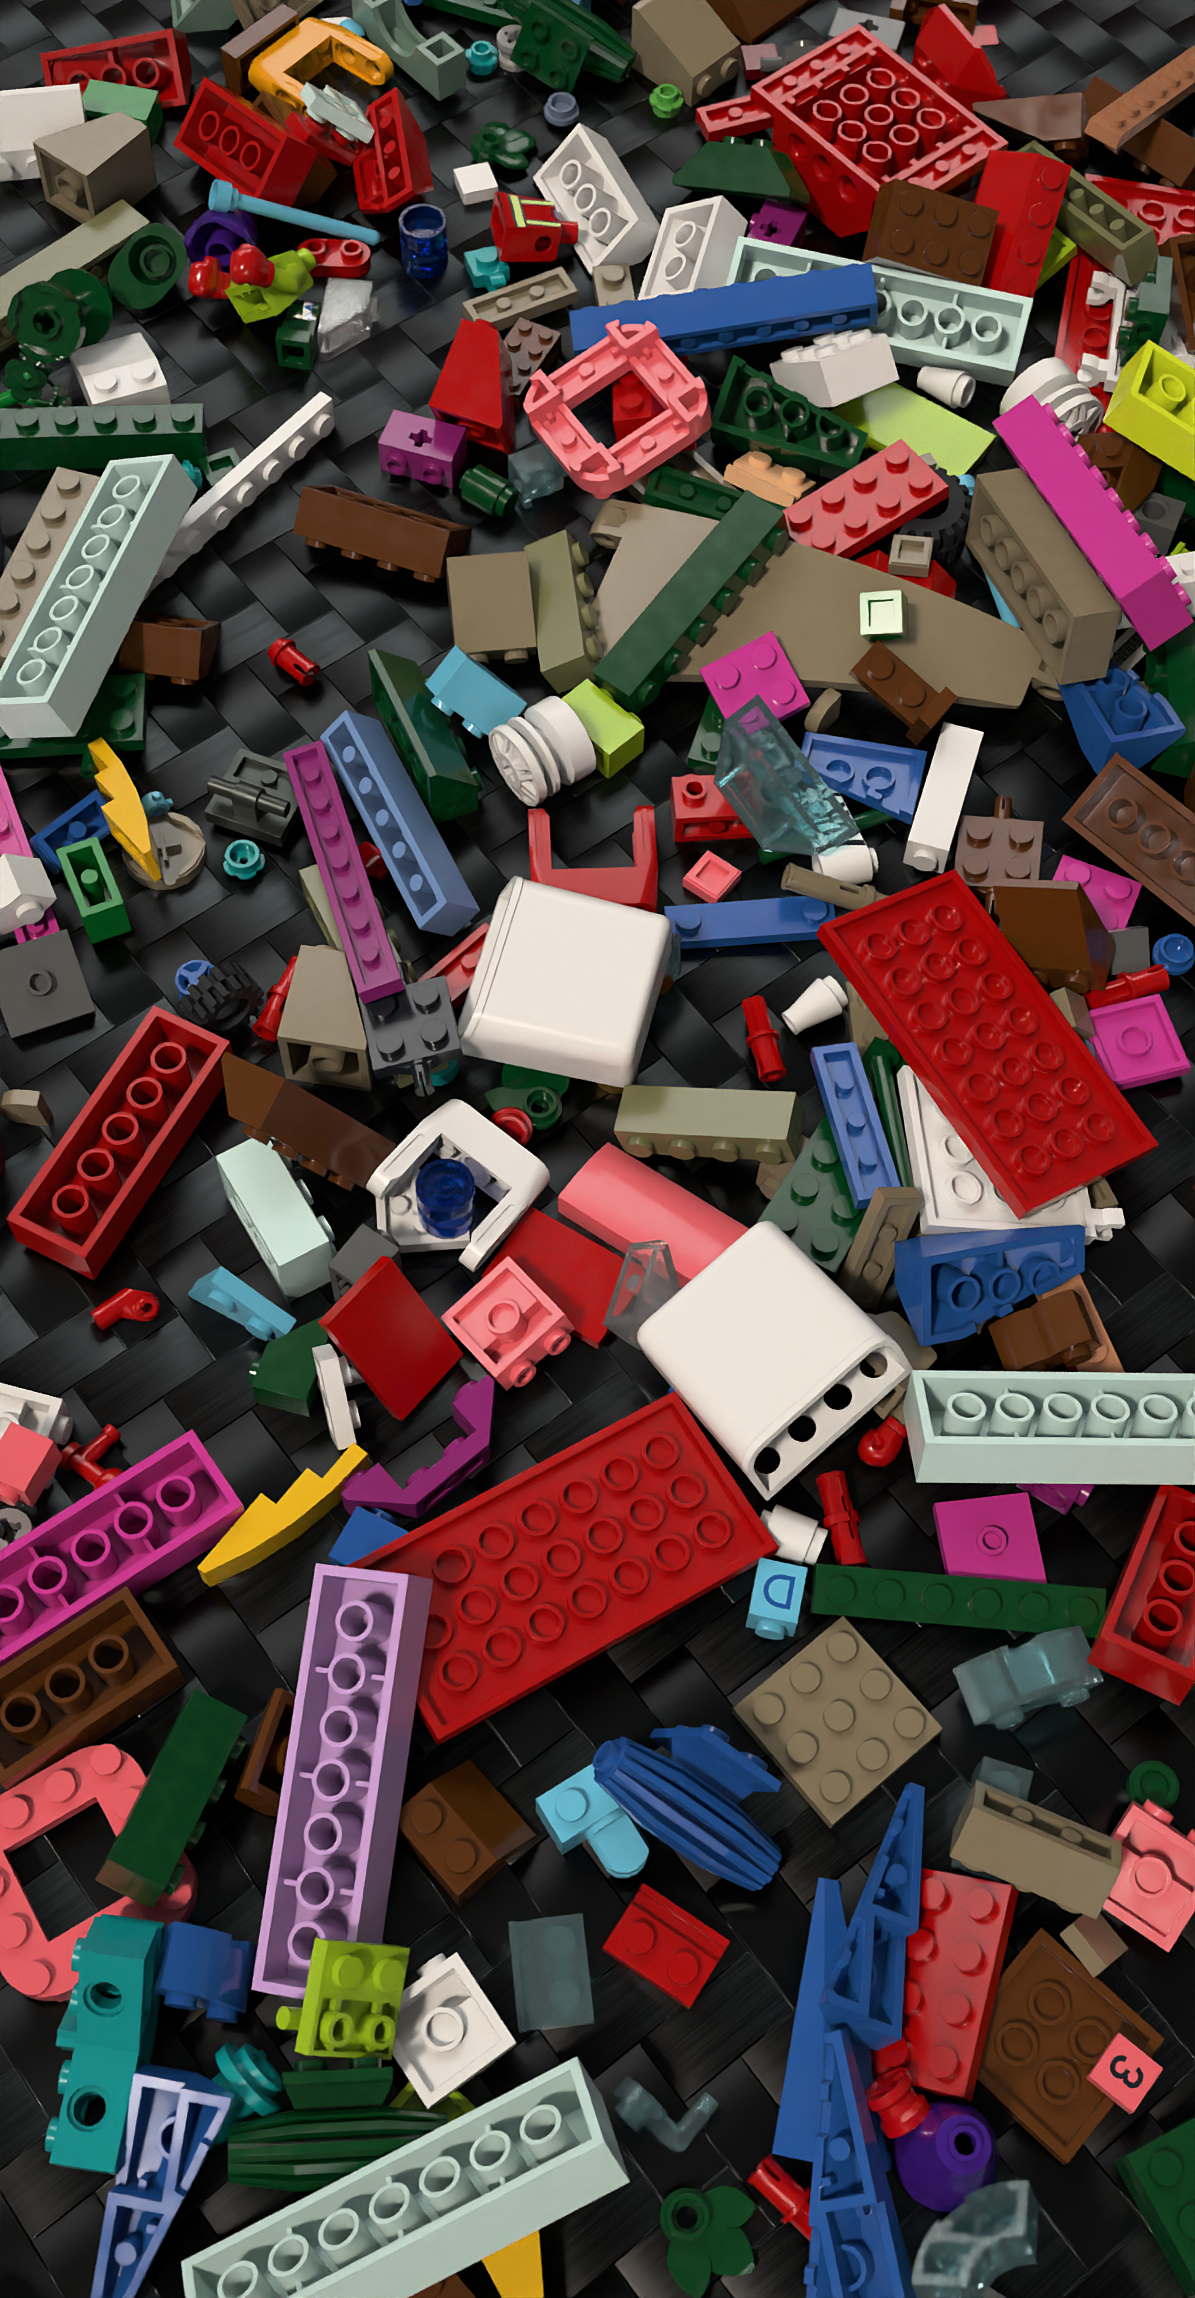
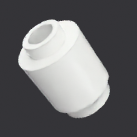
M778 1504L775 1505L773 1512L764 1509L760 1519L779 1546L774 1555L799 1566H802L803 1562L814 1566L828 1530L817 1526L819 1521Z

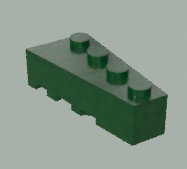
M733 355L711 418L712 426L709 431L713 444L743 453L750 451L762 452L769 455L773 462L830 479H836L866 460L869 451L868 434L827 409L822 410L809 402L807 397L796 391L788 390L775 382V378L763 371H756L746 365L744 360Z

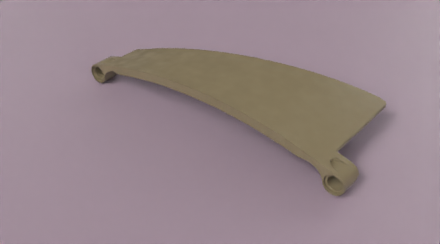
M614 499L603 501L588 535L598 544L610 549H616L592 603L598 617L599 626L595 627V634L601 644L603 658L720 521ZM787 540L786 545L779 553L773 554L764 564L758 579L754 583L748 584L737 596L734 607L727 614L720 616L712 626L707 639L702 644H697L687 655L681 670L675 675H671L665 681L704 682L699 669L773 631L802 687H831L832 689L868 692L849 675L851 669L876 642H868L861 636L860 593L902 590L908 597L909 639L880 642L938 693L947 687L958 697L954 703L977 707L1017 709L1021 706L1030 684L1033 689H1036L1044 697L1063 701L1056 678L1023 630L925 587Z

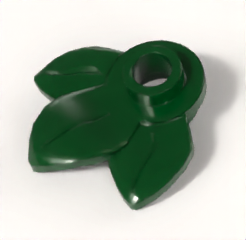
M492 121L484 124L481 127L480 133L472 136L470 148L473 159L479 163L488 162L489 165L500 163L502 166L510 169H528L529 163L523 154L532 150L537 142L526 131L520 129L510 130L506 123Z
M505 1063L501 1074L503 1087H498L485 1093L486 1100L491 1109L496 1112L503 1107L512 1106L520 1108L529 1115L533 1129L543 1130L555 1125L562 1114L560 1099L569 1089V1077ZM541 1106L546 1108L548 1111L539 1114L534 1113L532 1110L536 1107Z
M719 2186L704 2194L692 2188H681L672 2192L661 2206L660 2225L665 2236L670 2240L667 2253L668 2269L678 2286L693 2298L702 2297L708 2286L711 2271L717 2275L735 2277L748 2275L754 2270L751 2245L744 2232L740 2229V2226L753 2214L756 2205L749 2197L736 2188ZM688 2206L695 2211L697 2220L694 2227L684 2229L677 2223L676 2214L681 2207Z

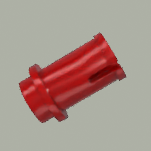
M279 638L268 650L271 664L275 668L282 667L304 687L310 685L315 680L308 673L312 672L318 676L320 672V666L297 650L296 643L291 639Z

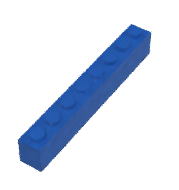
M872 263L849 264L842 268L823 271L811 270L804 274L786 277L773 276L767 280L749 283L736 282L730 286L711 289L699 288L693 292L674 295L661 294L655 298L637 301L624 300L618 304L600 307L587 306L580 310L569 311L575 357L607 337L605 325L618 319L620 325H644L646 321L651 322L658 328L660 338L676 357L878 325L877 297Z

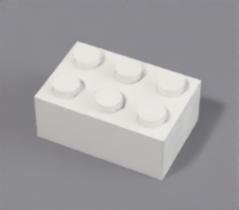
M870 329L855 333L850 330L835 335V332L824 334L813 339L814 345L803 348L801 345L781 352V360L769 364L775 382L792 392L796 391L808 398L809 402L819 408L837 406L899 380L887 334H871Z

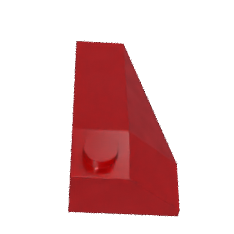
M171 28L39 54L46 87L80 84L83 97L88 83L92 79L159 91L162 110L189 104L192 67L185 32Z

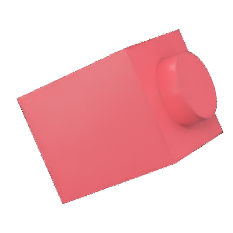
M12 1421L0 1439V1501L12 1506L21 1501L34 1507L61 1461L62 1455L53 1440Z

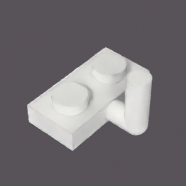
M331 1344L314 1347L312 1352L318 1375L317 1385L322 1393L330 1435L338 1450L349 1448L352 1443L357 1445L354 1429L361 1428V1421L355 1401H347L345 1387L364 1383L365 1381L353 1366H348L345 1356L338 1358Z

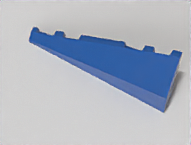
M913 1782L908 1783L904 1787L819 2001V2008L831 2031L847 2028L851 2042L875 2051L901 2040L906 1937L916 1933L919 1926L925 1787Z
M818 1878L772 2154L813 2162L815 2136L819 2133L822 2100H819L818 2097L819 2085L824 2077L826 2052L823 2035L826 2032H831L819 2008V2001L848 1929L840 1894L843 1890L841 1881ZM851 2042L862 2086L865 2091L874 2081L871 2066L874 2062L872 2049ZM869 2110L884 2169L888 2172L891 2171L892 2160L890 2153L886 2150L884 2133L880 2127L881 2118L877 2112Z
M848 2029L826 2032L823 2035V2043L826 2044L824 2077L819 2085L818 2097L819 2100H822L819 2133L815 2136L808 2226H812L809 2263L805 2266L804 2284H807L806 2298H918Z
M145 2063L133 2075L119 2158V2169L115 2186L108 2192L91 2298L135 2297L232 2106L234 2094L198 2072Z

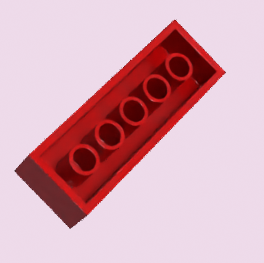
M154 1005L6 1218L16 1241L95 1280L223 1088L224 1078L221 1059L225 1052L233 1055L230 1041Z

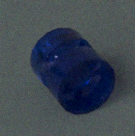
M426 203L407 207L399 217L402 266L408 273L416 277L428 278L439 275L446 269L449 262L446 215L440 208Z
M437 1159L428 1163L420 1170L415 1181L418 1218L423 1229L431 1236L440 1239H455L465 1235L473 1227L477 1217L475 1179L470 1169L462 1162L453 1159Z

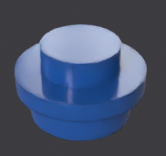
M1169 934L1159 939L1154 945L1152 960L1155 965L1162 964L1169 975H1181L1192 968L1195 962V950L1192 942L1184 935Z

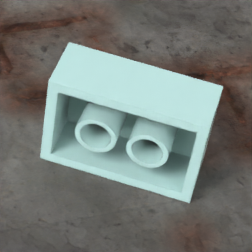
M251 1138L215 1157L228 1200L286 1301L289 1303L331 1281L328 1264L337 1254L332 1243L335 1240V1236L323 1215L316 1218L310 1206L314 1202L307 1186L302 1179L295 1182L289 1170L292 1168L290 1159L272 1150L273 1144L271 1141L266 1146Z

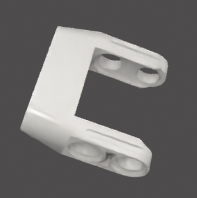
M451 1099L423 1119L382 1162L369 1179L366 1189L381 1200L384 1197L393 1196L433 1152L499 1203L472 1232L471 1242L459 1258V1262L472 1272H475L517 1226L528 1208L533 1205L550 1181V1173L545 1164L470 1105L462 1100Z

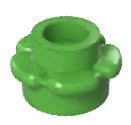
M662 84L654 89L653 94L649 97V102L657 116L672 118L680 112L684 99L682 92L674 85Z

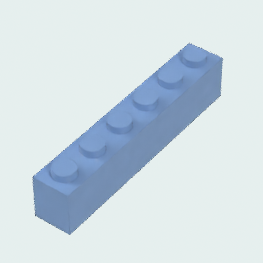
M345 710L320 736V739H322L376 847L380 849L381 856L418 928L453 937L480 909L380 721Z

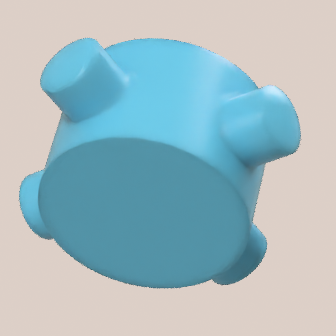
M159 791L150 792L141 799L146 815H152L153 818L163 816V813L169 812L170 807L173 806L172 799H165Z

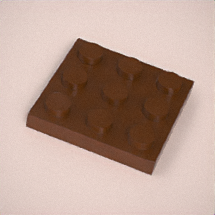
M1040 1928L1000 1975L976 2084L1059 2162L1066 2165L1115 2104L1112 2099L1086 2079L1113 2037L1120 2033L1149 2057L1154 2054L1165 2039L1096 1976L1093 1978L1075 1957L1044 1929Z

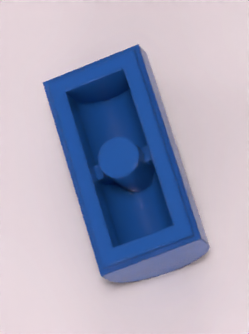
M97 789L30 839L29 843L33 852L53 874H58L62 871L56 853L57 849L97 836L100 842L111 833L101 809L108 802Z

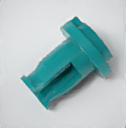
M226 2042L215 2053V2059L221 2071L211 2081L233 2093L234 2099L209 2151L228 2139L231 2124L247 2121L255 2112L266 2117L275 2115L282 2109L281 2098L278 2094L284 2088L282 2080L266 2059V2054L262 2050L258 2051L250 2044L245 2043L241 2048H238L236 2045Z

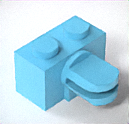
M456 645L425 683L435 695L431 702L448 716H451L455 711L465 718L461 724L480 739L484 734L489 736L491 730L498 725H506L509 719L514 716L518 717L527 705V702L513 688Z
M592 1764L535 1799L536 1813L562 1855L583 1841L588 1840L604 1868L616 1878H629L637 1875L644 1868L648 1859L649 1843L637 1823L595 1782Z

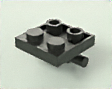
M239 748L223 779L212 775L207 784V791L214 793L204 811L207 822L280 847L284 845L301 813L286 763Z

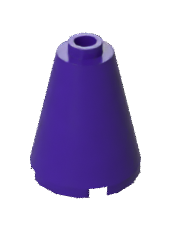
M208 209L191 224L185 235L184 244L188 258L191 261L190 267L194 262L203 261L205 256H212L220 260L222 271L230 273V259L233 251L239 249L242 244H251L258 248V214L235 209L234 212L228 211L227 213Z
M950 2097L927 2099L931 2109L924 2120L907 2134L893 2138V2161L898 2180L915 2201L932 2210L955 2212L967 2209L986 2196L996 2179L999 2167V2149L995 2134L984 2116L966 2102ZM954 2142L957 2144L960 2153L955 2149Z

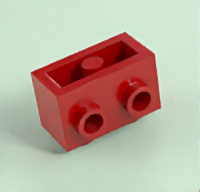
M727 772L725 774L700 776L697 774H687L682 777H671L670 808L674 842L757 837L760 812L754 772Z

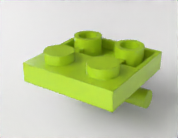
M315 1938L303 2007L283 2006L276 2015V2023L280 2029L298 2030L295 2052L308 2056L344 2058L381 2057L382 2060H391L410 1948L388 1944Z

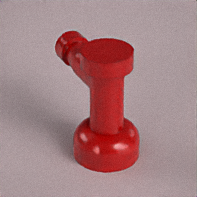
M107 1424L101 1430V1434L91 1440L85 1447H82L77 1442L68 1444L61 1452L62 1459L58 1465L66 1471L74 1470L94 1485L93 1491L124 1472L117 1467L105 1470L96 1463L106 1453L111 1444H115L121 1438V1434L115 1427Z

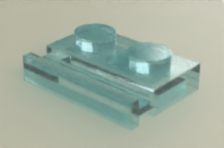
M583 1914L538 1918L523 1922H508L519 2033L529 2030H546L594 2024Z

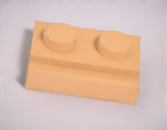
M750 451L735 460L733 465L728 464L723 480L739 488L749 490L764 500L785 507H790L813 493L816 482L805 478L806 475L801 470L792 467L784 468L772 462V458L769 455L758 451Z

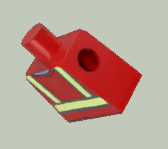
M495 191L489 226L500 261L552 262L557 257L559 244L576 245L578 223L560 220L553 202Z

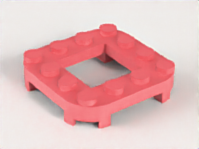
M619 319L605 325L607 337L550 375L546 376L539 369L530 377L532 385L527 392L523 406L534 433L571 479L581 489L592 493L597 499L608 498L614 492L626 488L695 442L712 426L710 404L700 376L696 379L662 341L658 328L649 321H646L644 325H620ZM632 370L666 411L609 449H606L601 442L597 443L570 410Z
M102 1744L80 1749L0 1795V1971L10 1985L22 1994L36 2000L62 2002L71 1999L74 1985L78 1982L79 1972L71 1970L73 1949L78 1937L86 1938L95 1916L100 1917L103 1913L164 1922L165 1928V1926L174 1921L186 1923L196 1903L199 1885L198 1876L185 1850H183L178 1862L185 1865L186 1868L171 1896L162 1892L151 1909L125 1896L49 1941L9 1860L11 1859L9 1853L96 1802H99L117 1837L147 1777L130 1755L112 1744Z

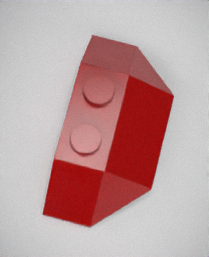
M945 4L928 9L915 43L911 65L974 116L976 115L973 112V103L1005 100L1007 93L1003 85L998 86L995 70L982 46Z
M395 87L367 106L365 117L375 130V133L368 144L358 139L354 150L358 156L353 161L359 210L363 214L389 213L406 209L416 201L425 198L427 194L434 190L426 139L402 93Z

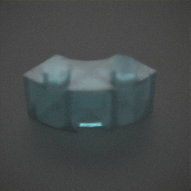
M1081 1626L1042 1633L1018 1648L1009 1649L1006 1645L952 1669L974 1724L995 1723L998 1730L1024 1721L1025 1716L1023 1713L1045 1705L1060 1702L1062 1707L1065 1708L1083 1702L1090 1697L1088 1689L1104 1682L1099 1668L1086 1662L1091 1649Z
M1029 2180L1005 2181L980 2188L964 2196L965 2202L952 2211L941 2223L938 2220L935 2222L920 2247L913 2269L911 2285L917 2298H983V2294L999 2275L1015 2266L1036 2264L1038 2206Z

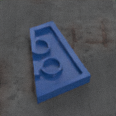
M806 732L798 760L797 773L912 826L925 769L927 751Z

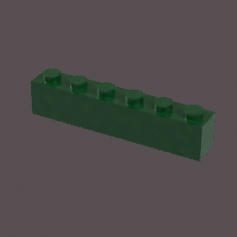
M203 403L0 409V471L57 469V467L66 469L106 468L110 460L174 454L180 464H183L184 460H189L190 464L198 465V459L208 456L209 434Z
M746 490L592 672L599 689L607 690L616 702L636 715L645 705H650L657 698L660 687L671 675H675L681 670L687 655L697 644H702L707 639L712 626L720 616L727 614L734 607L737 596L748 584H752L758 579L764 564L773 554L779 553L784 548L790 535L785 513L749 490Z

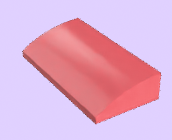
M609 1142L585 1163L558 1196V1212L680 1289L749 1230L746 1226Z

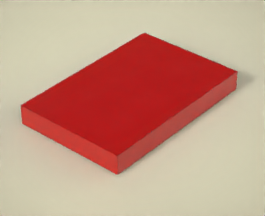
M530 1206L481 1276L483 1279L509 1256L567 1316L575 1327L570 1334L599 1349L645 1280L646 1271Z
M383 1255L318 1321L390 1414L401 1421L405 1419L464 1355L394 1261Z

